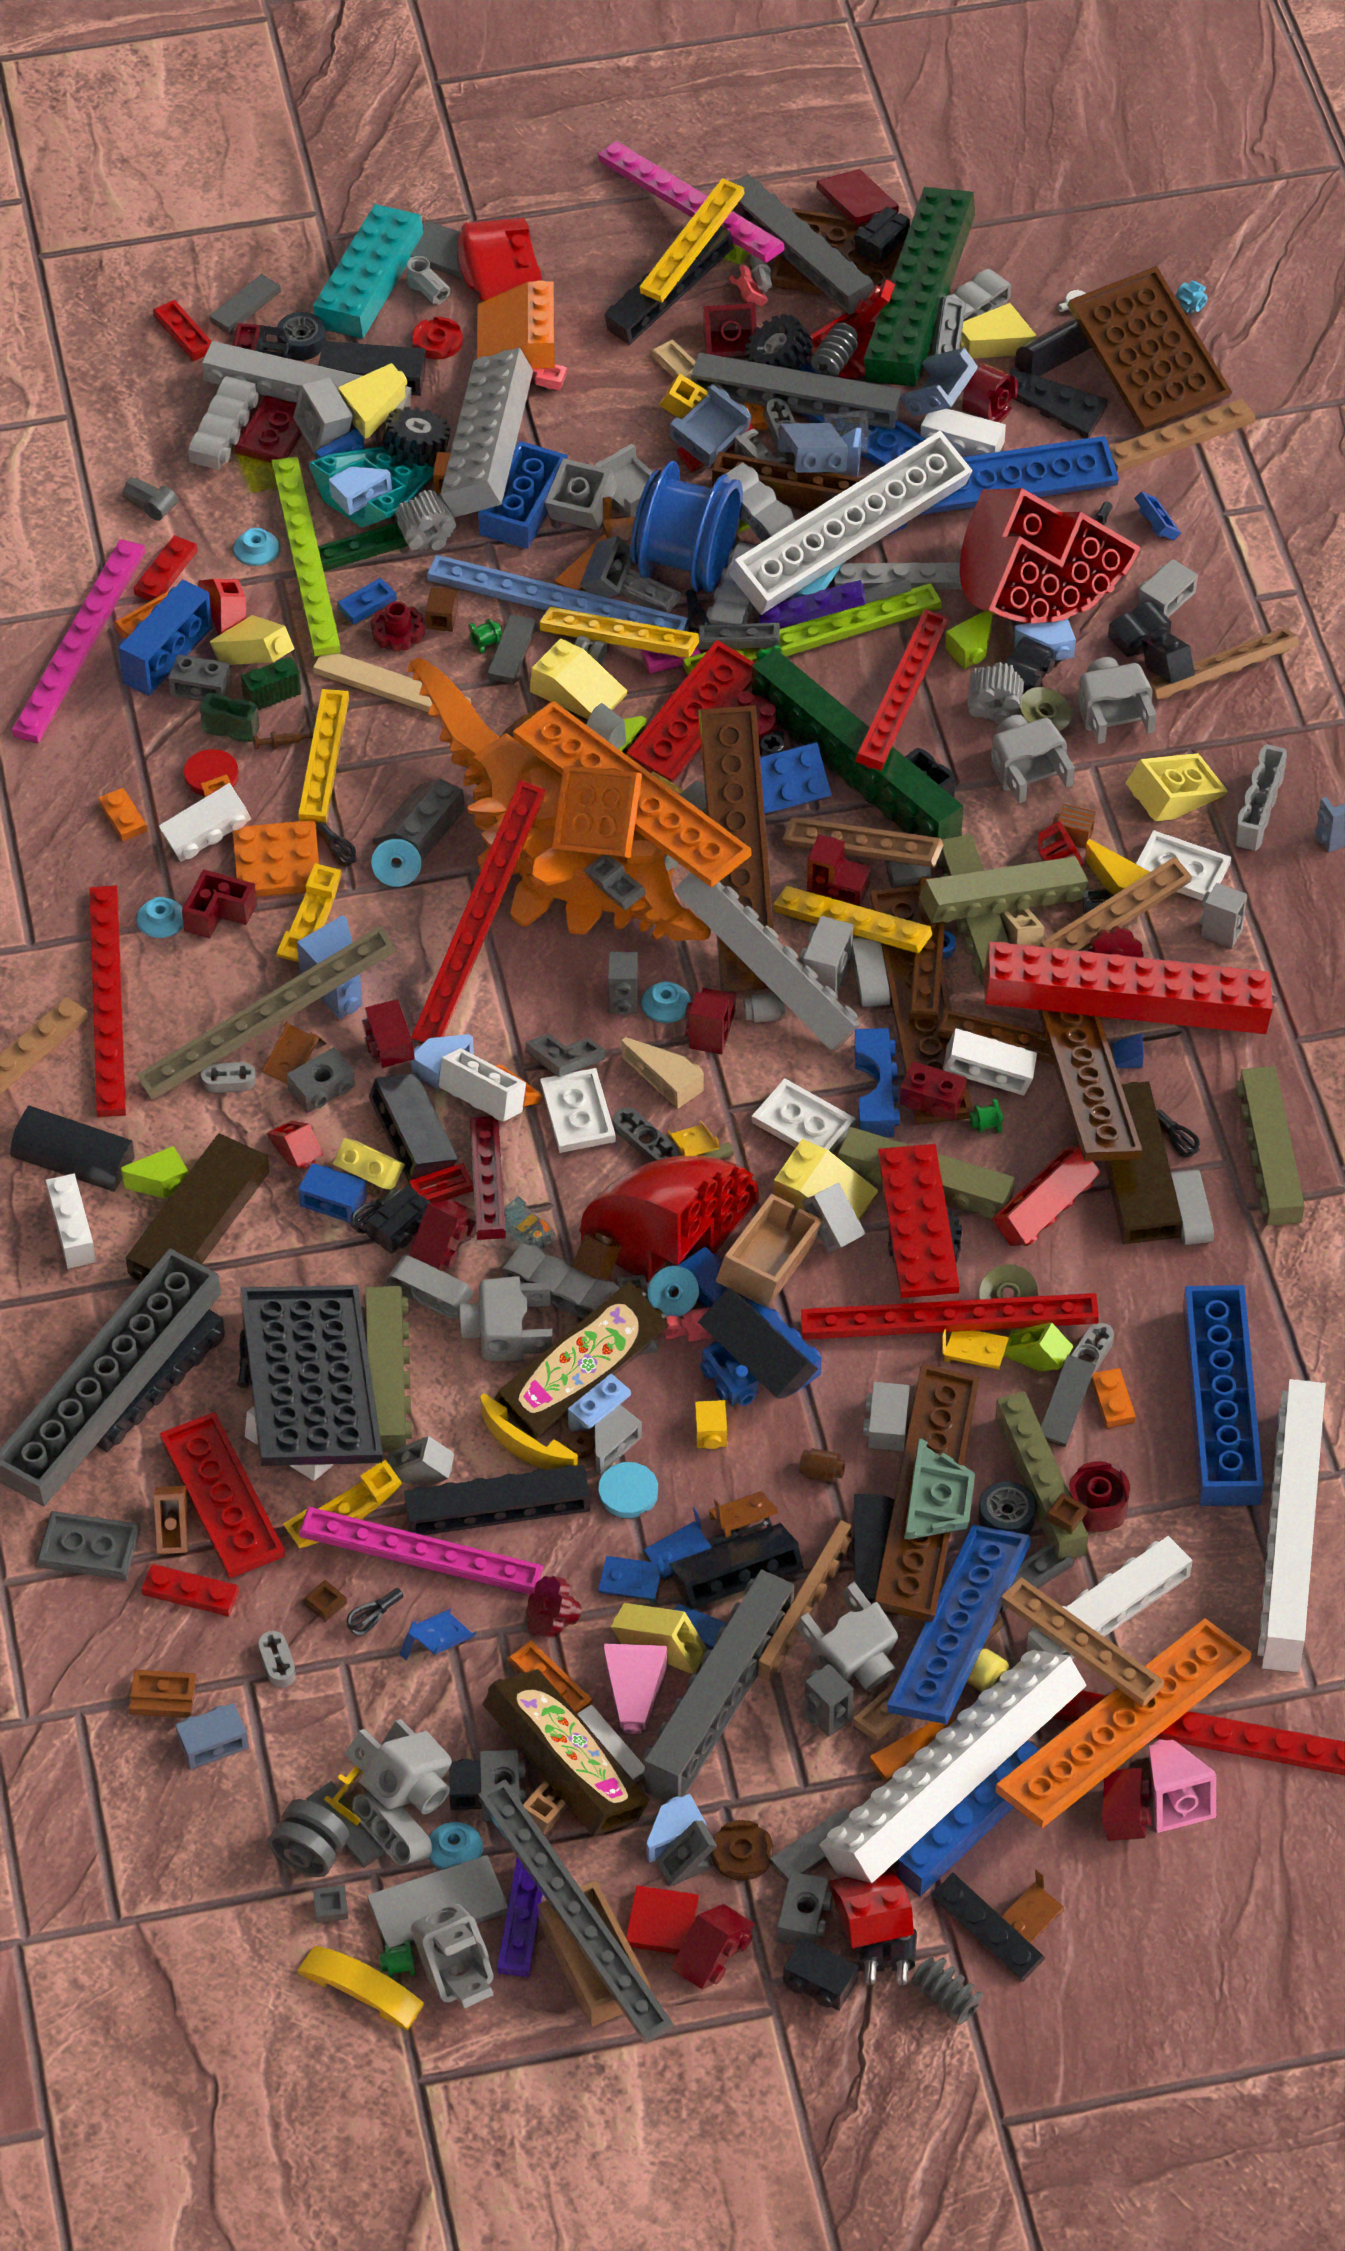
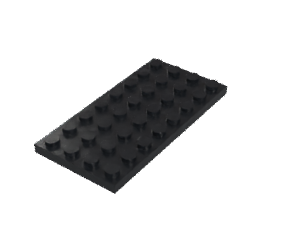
M358 1285L241 1287L240 1301L261 1466L382 1463L383 1452Z

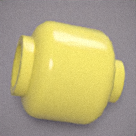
M982 1649L967 1683L981 1692L990 1689L1000 1680V1676L1009 1670V1664L1004 1658L994 1652Z

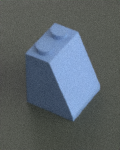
M344 915L297 942L300 974L353 943L347 919ZM360 974L320 998L339 1019L347 1014L354 1013L363 1005Z

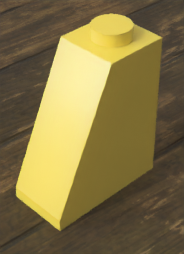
M1008 303L964 321L960 348L965 347L972 359L1016 356L1017 349L1036 339V334L1011 303Z
M391 363L338 387V391L345 404L352 410V423L365 439L369 438L385 421L389 413L393 412L403 401L407 379L404 373L398 371Z
M254 615L249 616L210 641L217 660L230 663V665L271 663L294 650L284 625Z
M624 1603L611 1625L621 1644L667 1646L668 1665L691 1674L696 1673L704 1654L708 1650L684 1611Z

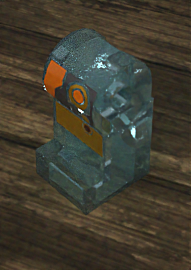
M519 1196L504 1208L506 1233L520 1244L535 1245L543 1250L556 1238L551 1225L526 1207V1202Z

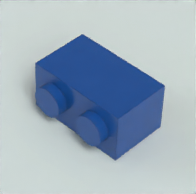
M312 1163L298 1188L299 1204L301 1207L351 1223L352 1213L362 1206L367 1198L366 1181L356 1175H348L336 1171L329 1166H320Z

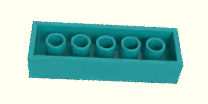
M374 204L313 305L314 315L322 320L325 330L364 339L405 270L407 262L411 258V253L423 235L421 214Z

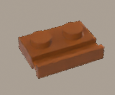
M134 1669L129 1714L177 1718L192 1716L197 1682L196 1673Z

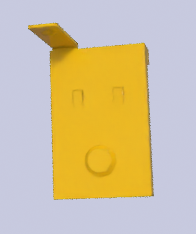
M701 1120V1125L670 1133L667 1130L668 1136L683 1156H696L719 1149L718 1138L712 1136Z
M944 1329L942 1336L944 1361L950 1363V1360L1000 1370L1009 1337L981 1331H958L951 1333L948 1345L946 1346V1329Z
M357 1766L353 1768L347 1777L342 1774L338 1776V1779L345 1784L333 1799L329 1796L324 1798L332 1808L356 1826H358L361 1819L338 1801L359 1776L363 1774Z

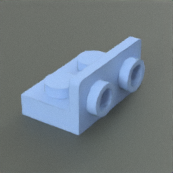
M608 1375L568 1408L569 1429L575 1432L592 1428L630 1397L631 1390L614 1375Z

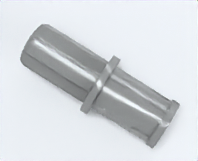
M751 255L749 259L752 266V278L756 281L757 288L766 293L768 292L767 289L772 288L770 279L771 269L765 262Z

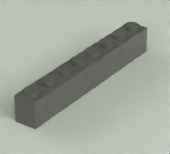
M747 174L733 182L744 187L745 194L732 211L784 243L785 250L780 255L846 313L852 314L861 299L866 300L870 291L874 287L871 278L860 272L853 262L845 259L837 248L829 245L822 235L814 232L806 221L799 219L791 208L786 207L779 201L776 195L768 192L760 181H756Z
M705 353L698 354L691 374V381L708 391V388L713 384L718 389L725 390L730 398L735 401L766 406L769 400L779 398L788 404L790 411L834 419L850 418L848 421L853 422L852 417H860V423L894 429L901 409L900 397L902 389ZM854 418V422L859 423V418Z

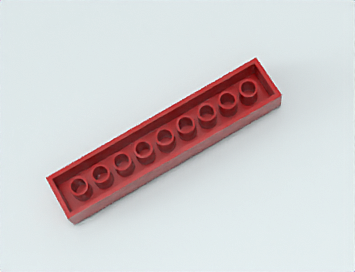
M989 941L984 965L985 1004L1257 1034H1267L1273 1010L1271 978L1268 971Z

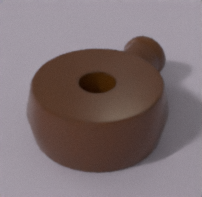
M578 1430L569 1436L567 1448L576 1453L578 1458H586L592 1454L595 1448V1441L589 1432Z

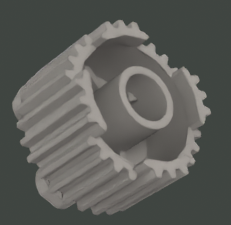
M423 490V492L419 493V498L414 497V500H409V503L404 501L399 504L400 507H397L395 512L398 518L397 524L411 550H422L423 548L427 550L432 548L437 551L446 546L447 537H451L450 533L454 532L453 529H455L456 523L445 501L441 496L437 495L435 490L432 492L431 490L427 492Z
M1002 662L995 663L992 668L987 666V668L982 667L981 670V667H978L971 671L967 699L968 712L971 716L984 717V719L989 718L990 720L994 719L997 724H1000L1006 718L1017 715L1020 712L1024 682L1020 675L1014 672L1013 665L1008 666L1007 663L1002 664Z

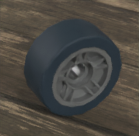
M307 312L292 313L285 316L277 325V328H284L292 343L291 359L308 360L321 353L323 341H326L325 328L322 320L316 315ZM277 336V342L286 344L284 337Z
M997 1482L987 1487L981 1494L979 1501L978 1518L980 1526L1027 1535L1033 1528L1036 1518L1037 1506L1035 1497L1028 1488L1016 1482Z

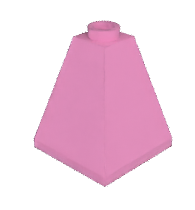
M604 1644L606 1671L620 1728L626 1734H640L642 1730H646L667 1672V1646Z
M1173 1739L1168 1741L1158 1740L1149 1745V1765L1156 1832L1159 1833L1216 1818L1215 1771Z

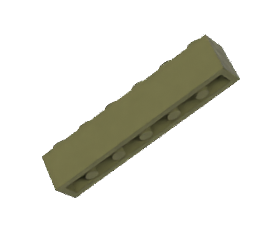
M972 834L942 839L944 845L936 862L937 867L943 870L942 877L984 871ZM994 913L975 918L957 919L959 932H964L965 934L964 946L966 953H971L973 958L971 959L973 974L979 976L982 985H984V965L989 941L1009 943L999 914Z
M1076 856L926 879L919 899L931 923L949 922L955 919L975 918L993 913L1000 914L1018 909L1025 910L1037 906L1075 902L1082 899L1089 881Z
M1276 1066L1241 1069L1240 1081L1235 1082L1237 1098H1242L1243 1104H1240L1241 1120L1247 1123V1127H1245L1246 1144H1251L1252 1150L1249 1152L1251 1167H1256L1257 1174H1254L1255 1189L1260 1191L1262 1196L1259 1197L1260 1214H1265L1267 1226L1302 1223L1305 1205Z
M850 1127L838 1153V1158L861 1177L872 1180L877 1184H882L878 1149L912 1145ZM938 1154L945 1202L947 1204L953 1205L958 1209L979 1213L987 1218H993L1011 1200L1014 1192L1015 1177Z
M401 1286L366 1287L367 1350L382 1452H391L405 1446L406 1439H412L411 1421H406V1414H411V1396H405V1389H411L410 1371H404V1364H410L409 1346H404V1340L409 1339V1322H403V1315H409L408 1297H402Z
M1023 1391L997 1398L996 1422L1024 1486L1035 1497L1036 1514L1049 1544L1052 1543L1057 1561H1063L1064 1557L1067 1556L1072 1559L1085 1556L1087 1553L1088 1534L1082 1521L1073 1533L1070 1534L1045 1520L1046 1513L1061 1493L1069 1497L1071 1496L1026 1392Z

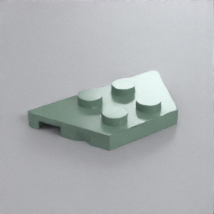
M919 1439L916 1446L904 1539L908 1540L967 1529L970 1518L975 1473L965 1466L957 1464L953 1458L945 1453H942L940 1456L927 1448L928 1442L923 1439Z

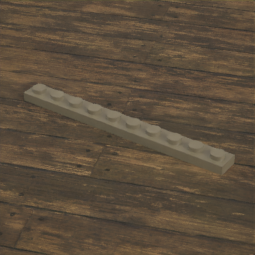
M380 925L138 1073L137 1076L150 1098L154 1100L396 952V949Z

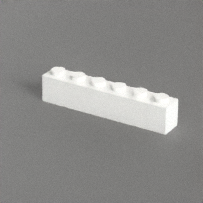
M1167 1536L1160 1542L1155 1541L1151 1543L1143 1554L1137 1558L1132 1557L1128 1559L1120 1570L1114 1574L1109 1573L1105 1575L1093 1589L1082 1591L1074 1602L1067 1607H1062L1105 1637L1189 1578L1192 1559ZM1032 1627L1030 1629L1027 1641L1028 1651L1034 1649L1070 1656L1071 1659L1075 1658L1036 1628Z

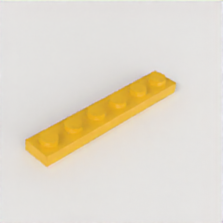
M723 178L720 180L640 285L641 294L659 302L664 301L745 194L744 187Z
M549 607L539 622L540 631L577 638L582 635L589 637L593 641L599 640L609 644L690 658L699 644L698 633Z
M322 689L299 808V821L315 820V823H327L349 703V691Z
M786 886L773 903L776 913L818 924L821 916L853 924V935L915 953H920L932 936L931 926L790 886Z

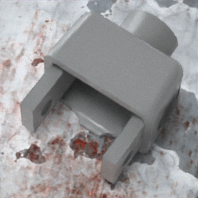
M1103 657L1092 662L1087 672L1080 676L1078 707L1085 729L1088 731L1092 730L1097 744L1105 743L1107 727L1142 720L1147 734L1155 732L1157 714L1151 702L1152 688L1141 666L1137 663L1119 666L1117 661L1110 657Z
M1013 715L999 724L996 730L997 734L994 735L992 740L991 765L1003 790H1011L1018 803L1026 801L1027 784L1058 774L1065 787L1074 784L1075 767L1066 754L1067 742L1050 719L1042 718L1028 723L1022 715Z
M520 1276L482 1280L479 1284V1303L460 1304L461 1339L481 1338V1354L486 1361H523V1354L544 1353L552 1346V1329L522 1330V1319L527 1312V1307L551 1306L550 1282L520 1283Z
M853 1582L847 1586L842 1595L843 1600L852 1612L850 1611L839 1618L837 1626L831 1632L824 1635L809 1613L800 1617L795 1628L812 1649L809 1657L820 1670L830 1664L847 1682L856 1677L863 1688L869 1691L886 1680L895 1671L896 1668L887 1658V1655L895 1645L898 1634L878 1602L871 1605L856 1583Z
M401 1719L396 1720L382 1741L381 1746L366 1729L359 1730L345 1754L363 1772L359 1783L385 1808L394 1809L413 1803L422 1814H428L444 1802L450 1792V1788L442 1779L451 1766L452 1760L427 1731L415 1734ZM361 1748L364 1750V1757L361 1755Z
M452 1904L412 1923L411 1932L428 1982L444 2002H451L457 1999L464 2008H467L493 1996L489 1984L493 1981L494 1974L485 1943L480 1935L476 1920L461 1904ZM468 1971L463 1975L454 1976L460 1972Z

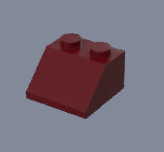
M755 303L702 306L706 354L721 357L745 356L747 351L745 345L750 343L748 338L750 335L756 334L754 331L757 328Z

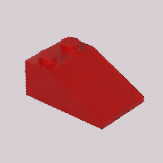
M890 1868L873 1883L850 1877L828 1881L852 1948L914 1935L912 1905L904 1885Z

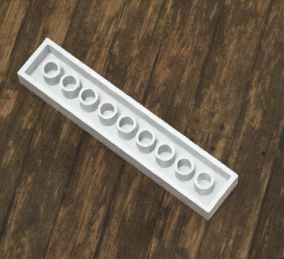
M938 431L735 559L729 575L762 615L965 486L972 473V469L944 434Z
M1289 1379L1288 1391L1282 1390L1275 1446L1276 1457L1273 1469L1274 1482L1271 1492L1272 1505L1269 1515L1270 1528L1264 1571L1263 1608L1260 1618L1261 1631L1257 1656H1263V1669L1297 1673L1300 1670L1306 1631L1326 1383Z
M1034 1649L1026 1652L1021 1657V1661L1012 1669L1004 1672L994 1686L983 1691L971 1707L961 1711L957 1719L949 1727L940 1730L936 1734V1738L927 1747L918 1750L914 1758L905 1767L896 1770L893 1778L884 1786L874 1790L870 1799L862 1806L852 1810L848 1819L840 1826L830 1830L827 1838L819 1846L836 1874L873 1883L1087 1685L1070 1656Z

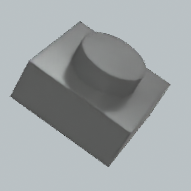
M345 1885L313 1889L317 1923L349 1919Z

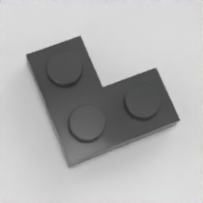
M548 1033L527 1041L525 1046V1052L558 1077L605 1060V1049L589 1037L565 1046Z

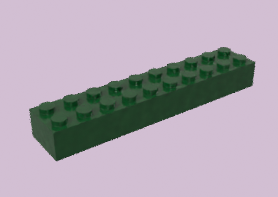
M935 187L923 188L891 279L895 286L890 301L880 310L864 356L867 382L917 387L923 369L922 363L928 355L934 337L940 297L948 296L975 217L974 192Z
M775 649L752 665V694L761 696L775 705L776 725L783 727L794 740L799 741L804 746L817 742L822 761L828 769L841 776L849 787H854L863 795L868 803L874 804L887 819L893 820L900 826L904 833H917V835L941 838V840L962 836L963 805L894 747H892L882 771L868 768L863 764L855 762L870 727L782 653Z

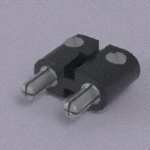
M914 1929V1935L860 1946L859 1965L865 1969L866 1984L870 1985V1981L871 1985L875 1984L876 1971H884V1966L892 1967V1971H897V1983L899 1985H902V1972L903 1985L908 1983V1971L915 1967L916 1929Z

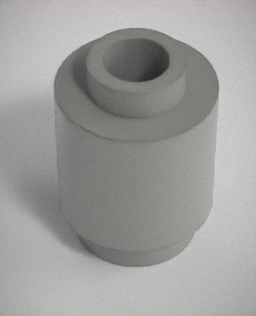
M774 992L750 995V998L743 999L746 1021L753 1020V1023L781 1020V1014H785V1003Z

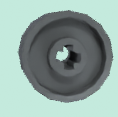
M303 1799L292 1800L281 1816L282 1822L275 1826L268 1837V1846L277 1858L292 1869L312 1877H325L336 1861L335 1854H339L350 1837L349 1830L344 1822L323 1806Z

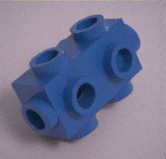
M713 1342L706 1349L702 1350L701 1371L707 1380L713 1378L717 1384L715 1385V1390L720 1400H728L731 1406L738 1403L742 1406L750 1404L758 1394V1384L760 1382L748 1371L747 1367L736 1360L719 1342Z

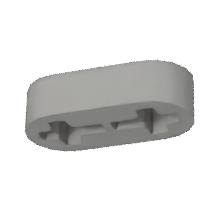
M249 1063L211 1064L203 1069L201 1079L203 1088L208 1092H240L254 1087L256 1084V1073L254 1067ZM246 1074L245 1079H240V1075ZM212 1076H217V1080L211 1081Z
M268 1631L260 1637L258 1642L264 1668L272 1685L280 1688L287 1687L296 1678L293 1658L283 1634L277 1631ZM274 1643L277 1646L278 1654L273 1655L268 1644ZM278 1664L282 1665L283 1670L286 1671V1675L281 1676L280 1673L277 1672Z

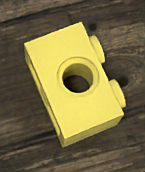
M348 1138L343 1139L333 1162V1165L389 1190L396 1186L405 1166L404 1163Z

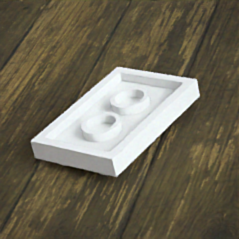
M1153 830L1136 864L1151 872L1168 860L1176 857L1192 876L1191 882L1176 892L1202 901L1207 891L1211 892L1216 883H1221L1230 866L1231 857Z
M596 1068L572 1072L561 1077L552 1076L540 1079V1086L559 1153L616 1142V1135Z
M784 1078L752 1115V1123L795 1148L802 1139H805L832 1153L846 1137L850 1127L855 1126L856 1118Z

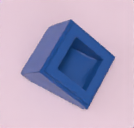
M1135 1034L1112 1043L1113 1060L1116 1068L1143 1067L1142 1034Z

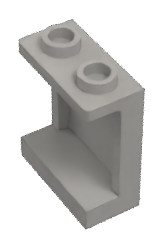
M630 444L594 465L612 470L618 485L612 499V504L625 517H635L642 492L652 474V471L637 458L636 447Z

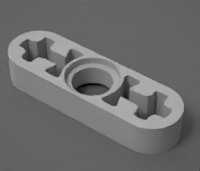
M1106 1323L1091 1325L1071 1356L1078 1358L1083 1354L1091 1355L1095 1359L1092 1362L1096 1364L1095 1373L1113 1346L1114 1331L1112 1327ZM1101 1335H1104L1105 1338L1100 1339L1096 1348L1094 1346L1095 1337L1099 1338Z

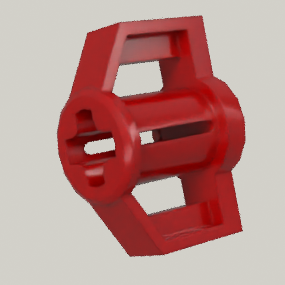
M1061 820L1039 832L1037 851L1043 861L1066 858L1073 854L1076 856L1081 867L1086 865ZM1059 831L1061 832L1062 838L1042 849V841Z

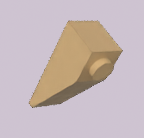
M1029 908L1006 911L999 914L1009 944L1041 947V942L1044 941V926Z
M627 1037L621 1040L622 1058L677 1109L704 1091V1073L697 1064H692L686 1057Z

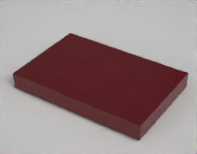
M860 169L817 180L816 188L855 225L869 222L876 212L880 213L887 206L896 210L897 213L899 212V205Z
M265 396L240 436L238 443L234 446L235 453L272 463V460L288 458L302 436V432L293 418L297 404Z

